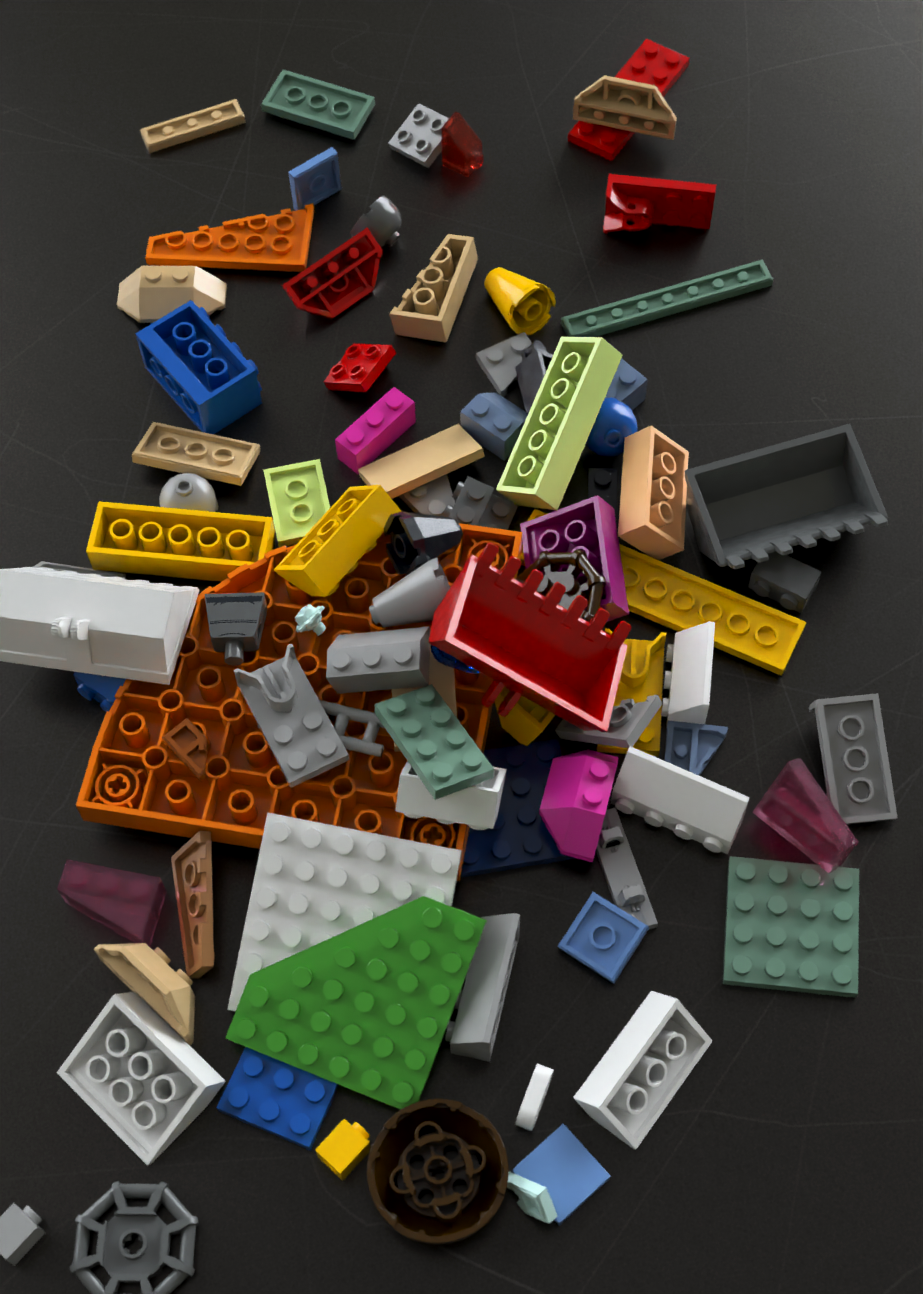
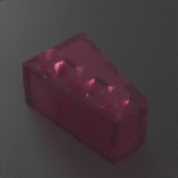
M67 859L57 888L68 905L95 921H100L122 937L125 936L135 943H146L150 947L167 893L161 878Z

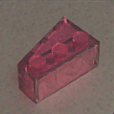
M801 758L787 762L752 812L828 873L841 867L858 844L857 839Z

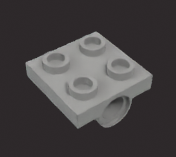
M418 103L388 144L392 150L429 168L459 129V126L455 121Z

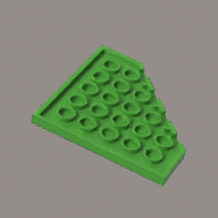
M422 896L250 974L225 1039L400 1110L419 1102L487 920Z

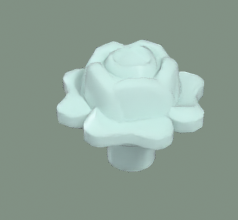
M308 604L301 608L295 617L298 623L295 631L301 633L313 630L318 636L321 635L327 628L321 622V613L325 607L319 605L315 608Z

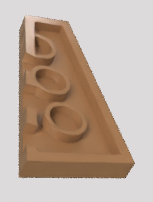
M199 831L171 857L186 974L189 978H200L214 967L211 831Z

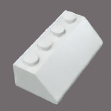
M630 746L612 791L611 804L615 805L623 813H634L643 817L647 823L653 826H664L673 830L682 839L696 840L712 852L728 854L742 824L750 797Z
M651 991L573 1098L592 1119L631 1148L637 1149L712 1043V1039L678 999Z

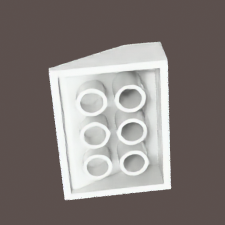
M135 991L114 994L57 1071V1074L147 1166L151 1165L196 1119L226 1082Z

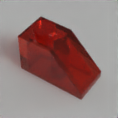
M454 112L441 128L443 166L466 177H470L475 169L478 170L484 161L482 141L461 114Z

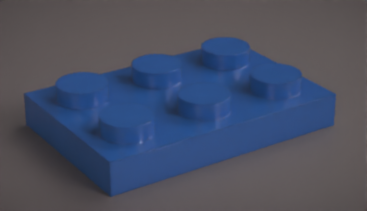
M245 1047L216 1108L223 1114L311 1150L339 1086L334 1082Z

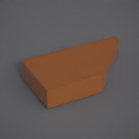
M186 718L164 735L162 739L187 768L202 781L205 779L209 743L207 738Z

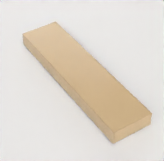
M234 99L142 128L140 132L149 153L246 122L237 100Z

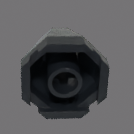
M398 512L390 514L384 527V535H390L391 543L386 544V552L396 573L400 575L406 574L405 576L431 559L437 557L438 562H440L459 547L463 537L460 525L454 519L443 516Z

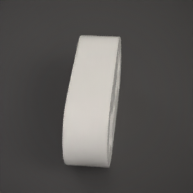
M540 1064L536 1065L515 1125L530 1131L533 1130L553 1076V1069Z

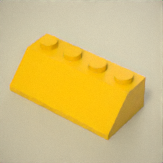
M381 485L349 487L277 565L274 571L310 596H329L338 589V582L345 575L356 569L358 566L357 561L376 546V540L384 533V527L390 514L402 511Z

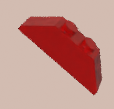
M365 228L283 284L282 287L297 309L333 319L374 290L383 250L370 230Z

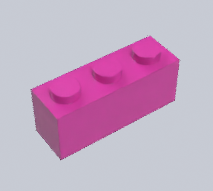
M393 387L335 439L338 459L359 474V468L374 461L416 422L415 402Z

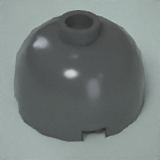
M383 195L370 206L371 210L366 215L362 214L350 232L351 236L354 237L365 228H368L381 248L386 244L391 247L401 235L398 233V230L401 227L402 218L396 205Z

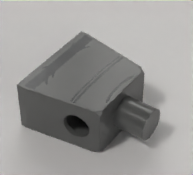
M264 592L205 594L209 631L214 651L225 652L224 662L233 666L241 665L244 659V652L257 651L260 646L268 611Z

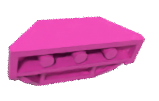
M587 749L553 758L539 814L549 833L556 841L561 854L593 862L618 765V757Z

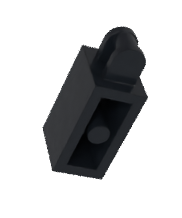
M535 340L527 349L521 352L522 362L515 367L527 414L531 409L553 357V354L547 353L544 344L538 340Z

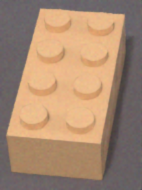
M650 425L624 438L618 537L646 555L661 560L684 550L687 497L685 470L688 469L689 451Z

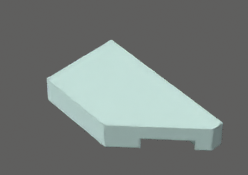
M508 1171L507 1188L513 1190L518 1195L519 1200L517 1204L526 1214L549 1224L558 1217L547 1187Z

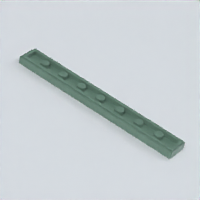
M762 259L561 317V325L567 337H596L772 286L773 278Z

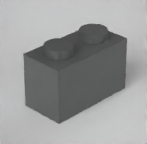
M776 551L768 553L769 560L758 562L753 569L748 588L752 589L759 596L768 597L779 602L788 610L802 613L817 588L822 572L788 555H781Z

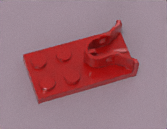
M609 174L603 232L608 234V232L619 230L639 231L648 228L652 223L710 229L716 184ZM633 221L634 224L628 225L626 222Z

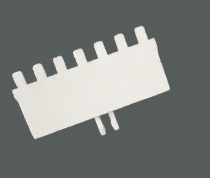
M45 567L0 569V661L169 685L199 589L192 586H173V584L149 583V581L125 580L122 577H102L99 574H79L76 571H56L53 568Z

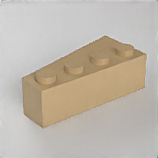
M447 234L431 256L430 264L417 275V281L411 290L407 289L403 294V301L389 313L395 335L447 342L478 261L474 237Z

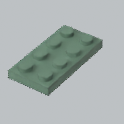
M283 69L261 103L263 112L355 140L375 106V97Z
M432 684L375 704V715L434 800L494 778V768Z

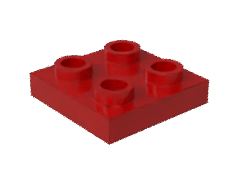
M353 343V345L346 349L345 355L338 364L331 368L330 374L323 383L328 390L367 392L395 356L396 351L392 345Z

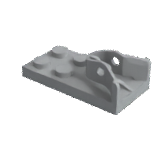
M293 644L287 645L285 657L251 673L239 668L233 670L237 685L291 788L350 760L347 750L296 658Z
M878 693L816 699L809 705V712H814L816 715L832 826L897 819Z

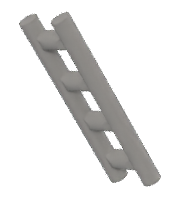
M319 700L327 715L337 717L334 728L345 749L377 757L382 756L384 745L375 743L379 728H384L374 712ZM349 720L367 724L363 740L344 736Z

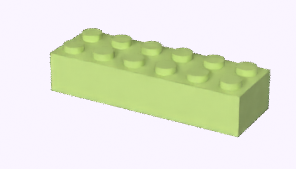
M602 337L560 338L496 488V491L516 505L558 510L623 356Z

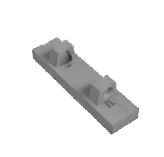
M616 807L606 810L596 853L614 904L649 927L648 930L657 928V919ZM616 841L620 843V845L605 848L609 843Z

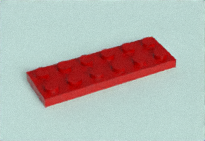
M646 39L615 77L655 85L664 97L689 66L690 58ZM578 121L568 133V141L612 161L635 132Z

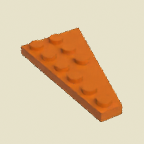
M314 203L304 205L305 209L291 211L290 208L283 209L281 214L266 216L259 214L225 221L223 226L209 228L208 225L200 226L199 231L189 233L176 231L149 237L145 256L147 265L302 272L307 266L314 217Z

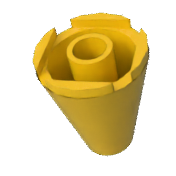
M501 267L493 269L486 276L484 282L485 289L515 333L525 332L527 335L533 334L549 321L551 315L548 313L551 305L555 308L556 301L555 294L546 285Z

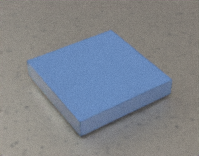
M333 147L288 172L295 210L305 209L304 205L312 203L316 205L341 190L338 153Z
M592 892L559 943L558 948L614 984L649 927L595 892Z
M564 1123L512 1169V1173L547 1187L558 1215L554 1219L558 1225L562 1224L611 1177Z

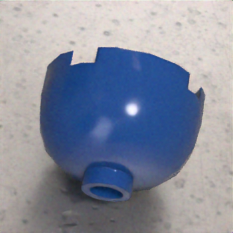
M605 398L586 441V446L595 454L604 457H613L624 453V438L637 432V419L631 407L618 401L616 398Z

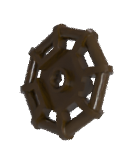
M581 550L561 553L543 551L539 554V558L516 578L519 582L524 583L533 569H537L540 572L544 570V578L536 592L546 596L555 582L561 583L565 586L566 591L561 598V602L558 604L565 609L569 608L577 595H581L586 599L587 595H589L587 612L584 609L580 616L590 622L600 608L603 588L607 585L605 577L599 575L587 559L586 553ZM569 564L567 571L556 572L555 565ZM581 571L588 579L587 582L582 585L578 582L579 580L577 579Z

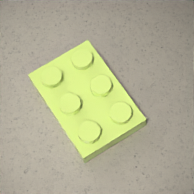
M320 459L263 470L279 547L298 544L330 509Z

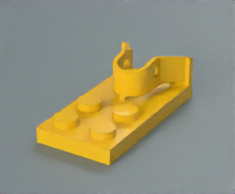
M605 628L606 633L610 635L613 633L610 629ZM661 632L654 641L625 639L623 643L627 644L628 647L614 706H619L621 701L626 699H633L635 703L644 702L648 696L658 695L662 701L666 633ZM662 705L633 746V748L652 756H659ZM597 744V752L627 754L629 749Z

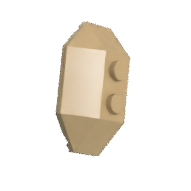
M604 75L574 99V120L670 140L674 139L677 117L655 85Z
M141 266L119 284L117 307L140 323H154L190 300L198 308L203 307L208 315H211L216 310L220 311L225 308L227 284L197 266Z
M146 943L101 944L94 948L99 959L132 992L135 991L189 1045L194 1042L195 995L190 987L193 981L181 969L175 972L168 965L171 960L160 948L157 947L153 951Z

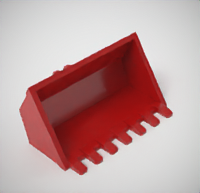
M491 542L486 545L479 557L471 554L464 564L463 570L434 612L428 643L493 679V682L483 695L481 701L483 706L490 707L503 688L508 689L509 692L498 708V714L503 717L510 713L520 697L523 696L584 731L599 730L601 732H608L628 647L623 642L631 630V625L625 621H620L611 635L606 633L602 629L610 614L603 608L597 610L590 622L582 619L580 616L586 608L588 601L581 595H577L569 608L565 609L558 604L566 591L565 586L559 582L554 583L546 596L541 595L536 590L544 575L537 569L532 570L524 583L514 579V576L522 563L515 556H511L502 570L495 568L491 564L499 552V548Z

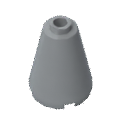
M437 557L429 560L372 599L373 605L369 606V610L375 624L381 623L383 628L433 621L435 610L450 589L442 566L438 564Z

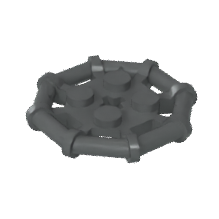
M119 1181L112 1183V1187L82 1215H77L75 1219L77 1228L73 1263L69 1266L71 1275H76L91 1294H129L117 1293L120 1283H140L143 1294H170L188 1276L192 1277L194 1274L193 1257L196 1226L199 1225L198 1218L190 1214L170 1191L169 1184L163 1181L159 1184H120ZM126 1198H149L150 1200L147 1207H128ZM116 1203L119 1210L114 1213L115 1216L109 1222L106 1221L102 1225L96 1220ZM163 1204L177 1221L167 1226L156 1214L160 1205ZM90 1231L98 1233L97 1250L95 1255L88 1256ZM181 1233L178 1260L175 1257L169 1256L171 1235ZM138 1235L139 1241L143 1242V1247L138 1249L136 1254L131 1255L130 1250L125 1248V1243L131 1242L132 1237ZM99 1264L112 1277L106 1287L91 1270ZM165 1265L172 1268L173 1271L153 1289L149 1280L158 1275Z

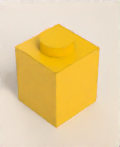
M343 1119L315 1151L318 1158L343 1181L370 1152L371 1146L367 1140L370 1135L357 1122L351 1125Z

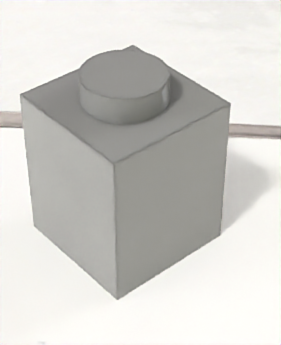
M13 1203L0 1216V1254L14 1266L45 1234L38 1226L42 1221L41 1217L28 1205L22 1210Z

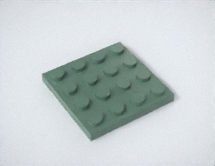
M730 856L727 876L723 984L856 998L858 995L859 869Z

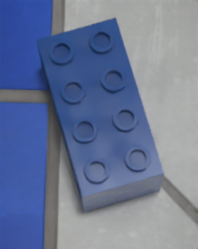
M192 300L136 333L145 368L201 432L215 434L262 404L260 395L262 387L257 379L259 371L254 362L250 359L246 360L242 356L239 346L235 342L231 343L226 338V334L221 326L218 324L214 325L203 307L198 308Z

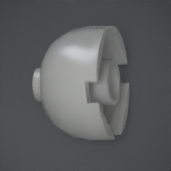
M178 474L169 479L161 490L159 497L160 507L209 512L218 511L215 490L208 480L197 474Z

